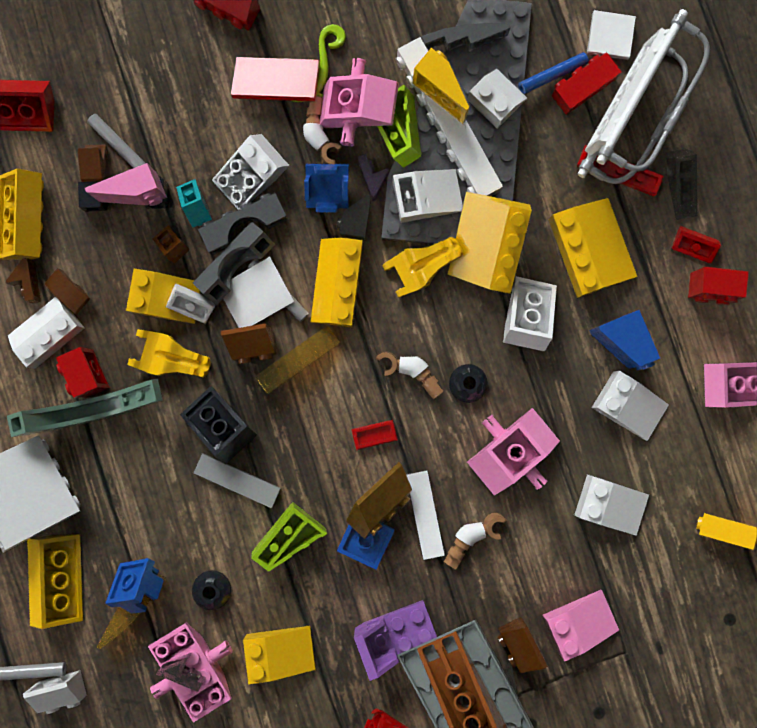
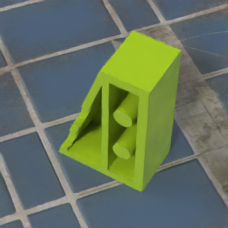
M402 85L398 88L393 125L377 127L393 159L404 168L421 157L414 95L405 85Z
M292 502L254 548L252 559L269 572L291 558L293 554L308 547L310 543L327 534L326 528Z

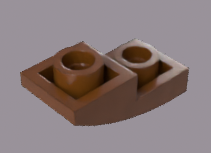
M57 268L44 283L75 314H78L91 299L61 269Z

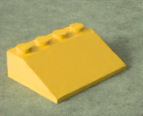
M466 191L456 239L463 253L461 257L450 262L448 275L490 290L511 294L532 211L530 204Z
M609 198L572 207L553 214L548 219L577 298L637 277Z

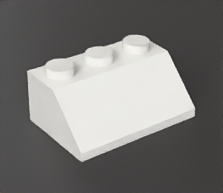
M54 297L10 333L8 338L13 352L28 368H37L81 332L84 326L69 308L57 297Z

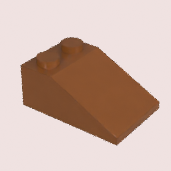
M267 324L221 331V336L231 359L238 361V364L250 363L251 358L259 357L260 361L272 359V355L277 354L273 329Z

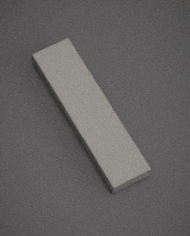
M202 453L194 471L196 475L270 508L273 507L281 489L276 485L229 464H224L222 461Z

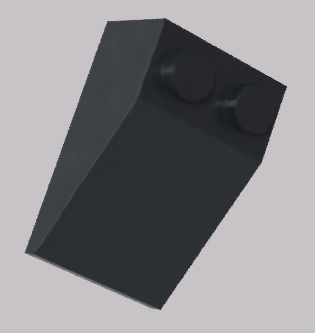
M212 386L180 414L211 453L224 464H227L257 436L245 420Z

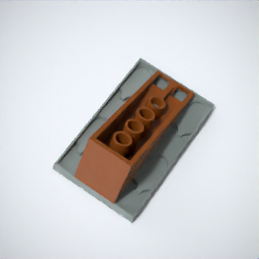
M477 620L397 655L435 728H534Z

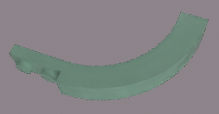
M153 379L113 393L82 401L20 411L8 415L7 420L11 437H18L67 428L138 410L137 408L162 401V395L158 379Z

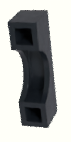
M160 176L158 177L167 198L162 199L160 204L150 206V204L144 205L147 209H169L168 183ZM101 181L78 182L80 209L85 212L107 210L110 203L99 202L85 190L86 187Z

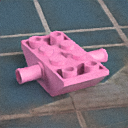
M355 58L352 60L350 76L330 77L323 89L322 110L319 118L320 125L323 128H343L340 144L344 146H354L357 127L393 125L399 83L364 74L366 61L361 58H357V62Z
M533 408L507 429H503L493 415H490L482 422L494 437L493 441L467 461V463L494 496L514 484L524 475L531 481L536 490L542 487L541 484L545 485L547 483V480L537 470L536 465L548 456L560 440ZM512 447L519 449L517 457L510 455Z
M186 622L150 644L148 648L166 676L165 679L150 687L152 694L156 692L153 695L154 698L159 699L173 689L193 722L229 701L232 697L224 672L217 662L233 652L231 646L227 648L229 643L225 640L210 650L203 637ZM189 668H194L195 672L190 671Z

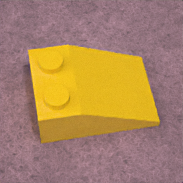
M430 48L414 68L413 84L463 124L466 121L469 110L466 98L449 61H447V57L441 51H435Z
M134 268L126 311L195 324V319L166 308L175 284H179L199 294L201 291L193 284L194 280Z
M310 626L246 634L243 639L248 684L271 682L316 669Z

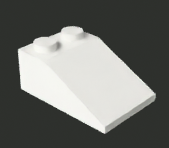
M515 277L505 323L503 343L540 351L546 350L553 335L557 285Z
M614 371L592 408L645 441H648L669 404L621 371Z
M587 475L575 516L637 536L649 495Z

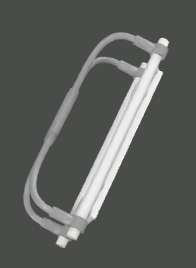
M681 9L679 13L675 14L671 21L672 26L670 29H659L644 43L584 150L588 153V156L585 160H582L579 166L578 176L581 178H585L587 174H590L600 181L612 184L622 183L630 179L637 171L647 169L656 159L668 134H671L689 101L688 98L702 76L709 60L710 45L708 39L700 32L699 28L687 21L688 12ZM679 29L688 32L694 37L697 36L704 45L702 63L684 96H682L688 80V67L684 59L675 52V49L670 47ZM666 54L669 57L675 58L680 63L683 71L682 82L674 100L667 107L651 136V141L636 165H631L627 163V160L614 153L613 148ZM658 142V144H657L656 148L654 149L652 155H651L650 158L645 162V160L647 159V157H648V155L650 154L651 150L653 149L655 143ZM598 155L599 157L596 161L601 165H604L606 160H609L619 167H624L631 171L621 178H610L606 176V173L594 167L593 162Z

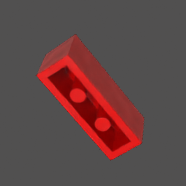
M607 52L601 56L599 54L595 55L589 60V65L585 68L580 66L571 74V78L567 81L564 78L554 86L555 90L552 97L566 115L610 85L622 73Z

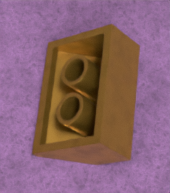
M398 462L355 502L346 519V522L364 539L370 534L374 536L382 528L381 523L384 520L389 522L396 514L395 510L398 507L403 508L410 500L408 496L412 491V487L401 463Z

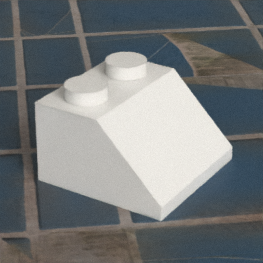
M496 69L484 76L469 91L467 100L498 129L527 100V97Z
M81 670L65 674V676L38 681L23 693L24 699L37 713L46 711V714L59 710V707L67 706V708L76 707L87 696Z

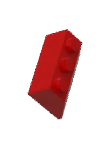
M193 0L198 8L212 11L213 15L222 20L225 18L239 29L245 28L250 30L260 11L258 0Z
M0 80V130L52 132L55 100L50 81Z

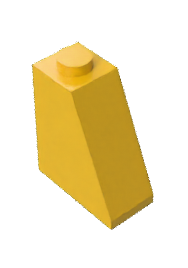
M704 513L703 517H699L696 528L700 530L699 535L752 550L756 548L757 527Z

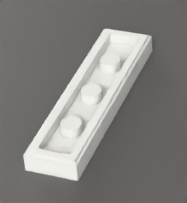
M422 471L407 474L406 476L412 487L410 496L423 560L445 556L428 472Z

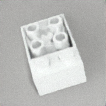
M262 134L250 135L212 181L232 204L240 210L243 204L253 201L275 182L289 164Z
M456 169L414 171L393 175V186L400 223L462 212L463 205Z

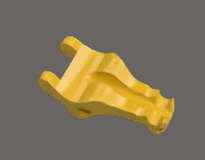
M449 237L427 248L405 249L382 266L385 271L396 268L405 286L396 291L399 298L429 286L437 272L451 261L461 257L463 250L456 238Z
M137 329L136 336L146 338L141 360L137 361L136 359L129 358L127 365L157 376L177 372L200 377L208 375L212 363L210 357L185 349L172 336Z

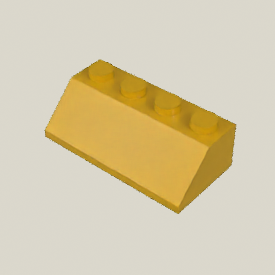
M15 169L0 175V260L40 258L42 252L40 235L43 230L41 222V212L43 210L41 194L44 188L42 173Z
M348 238L321 239L311 323L353 327L363 248L362 240Z
M80 534L50 535L28 539L30 626L45 629L83 621Z

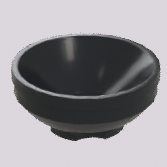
M472 364L457 367L449 379V388L453 396L459 401L466 403L475 402L482 398L488 386L487 377L483 370ZM466 377H473L476 381L475 387L471 390L466 389L463 385Z
M209 570L200 574L192 586V596L195 603L205 610H216L224 606L229 600L232 591L227 576L215 570ZM207 586L213 587L216 591V595L212 599L206 598L203 594L204 588Z

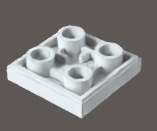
M594 10L592 13L587 54H599L601 56L607 52L612 58L628 60L631 53L636 16Z

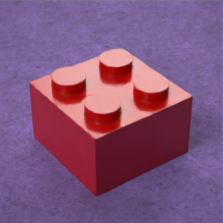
M713 267L698 269L690 273L688 298H693L698 303L716 301L717 305L738 303V300L746 298L749 271Z
M78 347L56 357L58 362L56 364L57 370L61 376H64L67 382L65 388L73 398H89L110 388L93 349Z

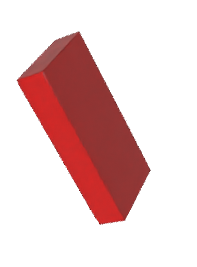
M393 420L351 429L356 450L398 440Z

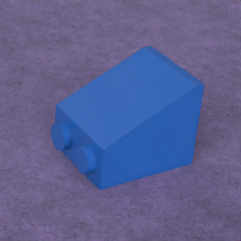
M640 310L589 330L590 334L628 369L644 370L654 366V361L660 359Z

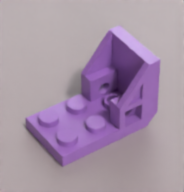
M423 600L366 621L355 627L354 640L370 681L380 677L399 663L398 654L437 637Z

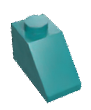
M196 179L176 187L181 207L192 228L212 220L209 208Z

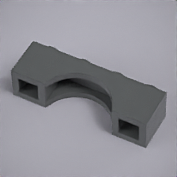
M267 193L253 204L252 202L243 204L240 207L241 209L234 213L229 211L221 215L219 220H209L203 223L198 231L208 252L213 256L224 251L230 245L235 229L244 222L257 221L271 229L288 221L276 193L272 195Z
M251 222L201 273L193 284L211 302L217 305L231 291L230 282L235 271L249 260L262 259L275 243L258 226Z

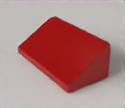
M683 226L679 227L672 245L673 250L710 264L721 247L719 240Z

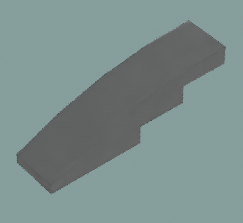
M507 23L465 24L423 35L421 39L427 50L443 44L447 52L466 44L468 51H472L508 36L511 27Z

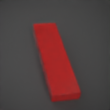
M585 145L582 150L581 156L577 163V167H579L582 160H585L588 156V153L584 151L587 145ZM598 155L593 162L594 167L606 173V176L610 178H621L631 171L624 167L621 168L609 160H606L605 164L601 165L596 161L599 157ZM645 169L637 171L630 179L620 184L655 197L664 176Z

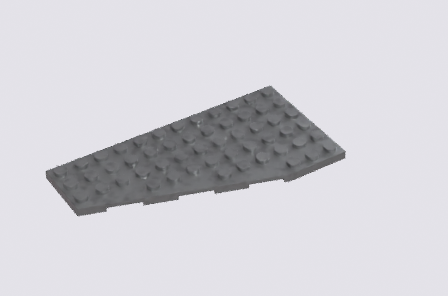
M468 0L456 26L477 23H507L511 27L509 34L502 39L472 51H468L465 44L447 52L445 50L443 54L447 57V61H449L469 105L466 121L503 186L499 193L491 197L513 201L522 105L497 129L467 98L469 91L484 76L496 69L519 89L518 83L523 81L525 77L532 3L507 0ZM419 106L416 113L421 157L404 168L394 161L388 174L382 239L434 245L449 237L456 238L461 212L400 223L393 186V175L414 171L456 169L462 205L467 188H469L466 181L460 179L457 173L459 168L455 161L453 163L450 161L447 155V146L439 141L436 134L438 132L436 126L429 123L426 116L428 112L425 106Z

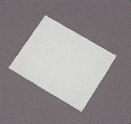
M270 257L232 278L230 282L231 291L223 298L239 328L252 326L294 302Z

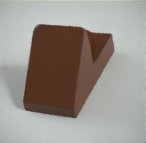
M85 145V148H78L81 182L103 181L108 155L106 145Z
M168 225L153 238V241L165 257L174 263L189 251L185 243Z
M22 258L5 283L12 286L22 284L20 290L23 299L29 303H39L41 298L35 261L29 258Z

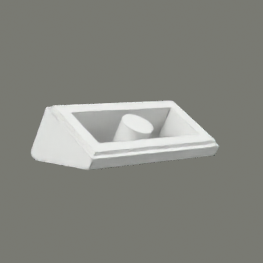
M179 284L174 285L166 308L206 324L215 307V304L206 296Z

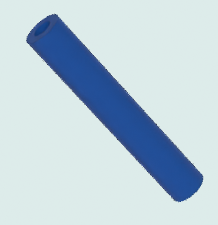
M582 52L519 82V90L526 94L576 70L580 66L587 65L589 62L587 54Z

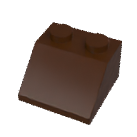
M521 617L498 628L501 635L497 637L502 647H507L511 654L507 657L513 668L518 667L520 673L548 667Z

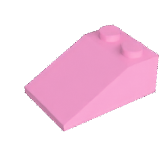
M148 163L85 188L86 192L99 202L135 205L150 204V206L160 204L162 199L167 198L158 174Z
M757 362L704 364L705 407L726 408L757 405Z
M602 590L543 614L559 655L564 661L587 652L619 631Z

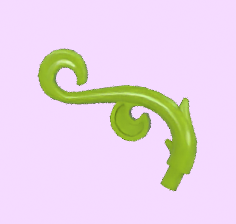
M332 24L324 27L319 37L320 68L316 91L317 97H323V94H320L328 78L329 65L325 47L326 36L334 34L337 37L335 42L328 44L330 49L340 48L346 41L345 31L338 25Z

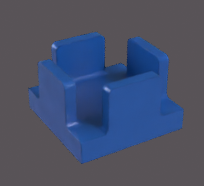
M306 164V177L304 180L306 208H316V212L334 213L337 212L338 208H349V164Z
M382 522V528L374 536L370 534L364 539L348 524L337 552L377 570L395 529Z
M150 558L120 563L105 604L110 607H121L130 613L145 612L147 607L141 604L143 596L146 595L153 600L158 599L163 584V579L157 576L159 570L153 567L155 562Z

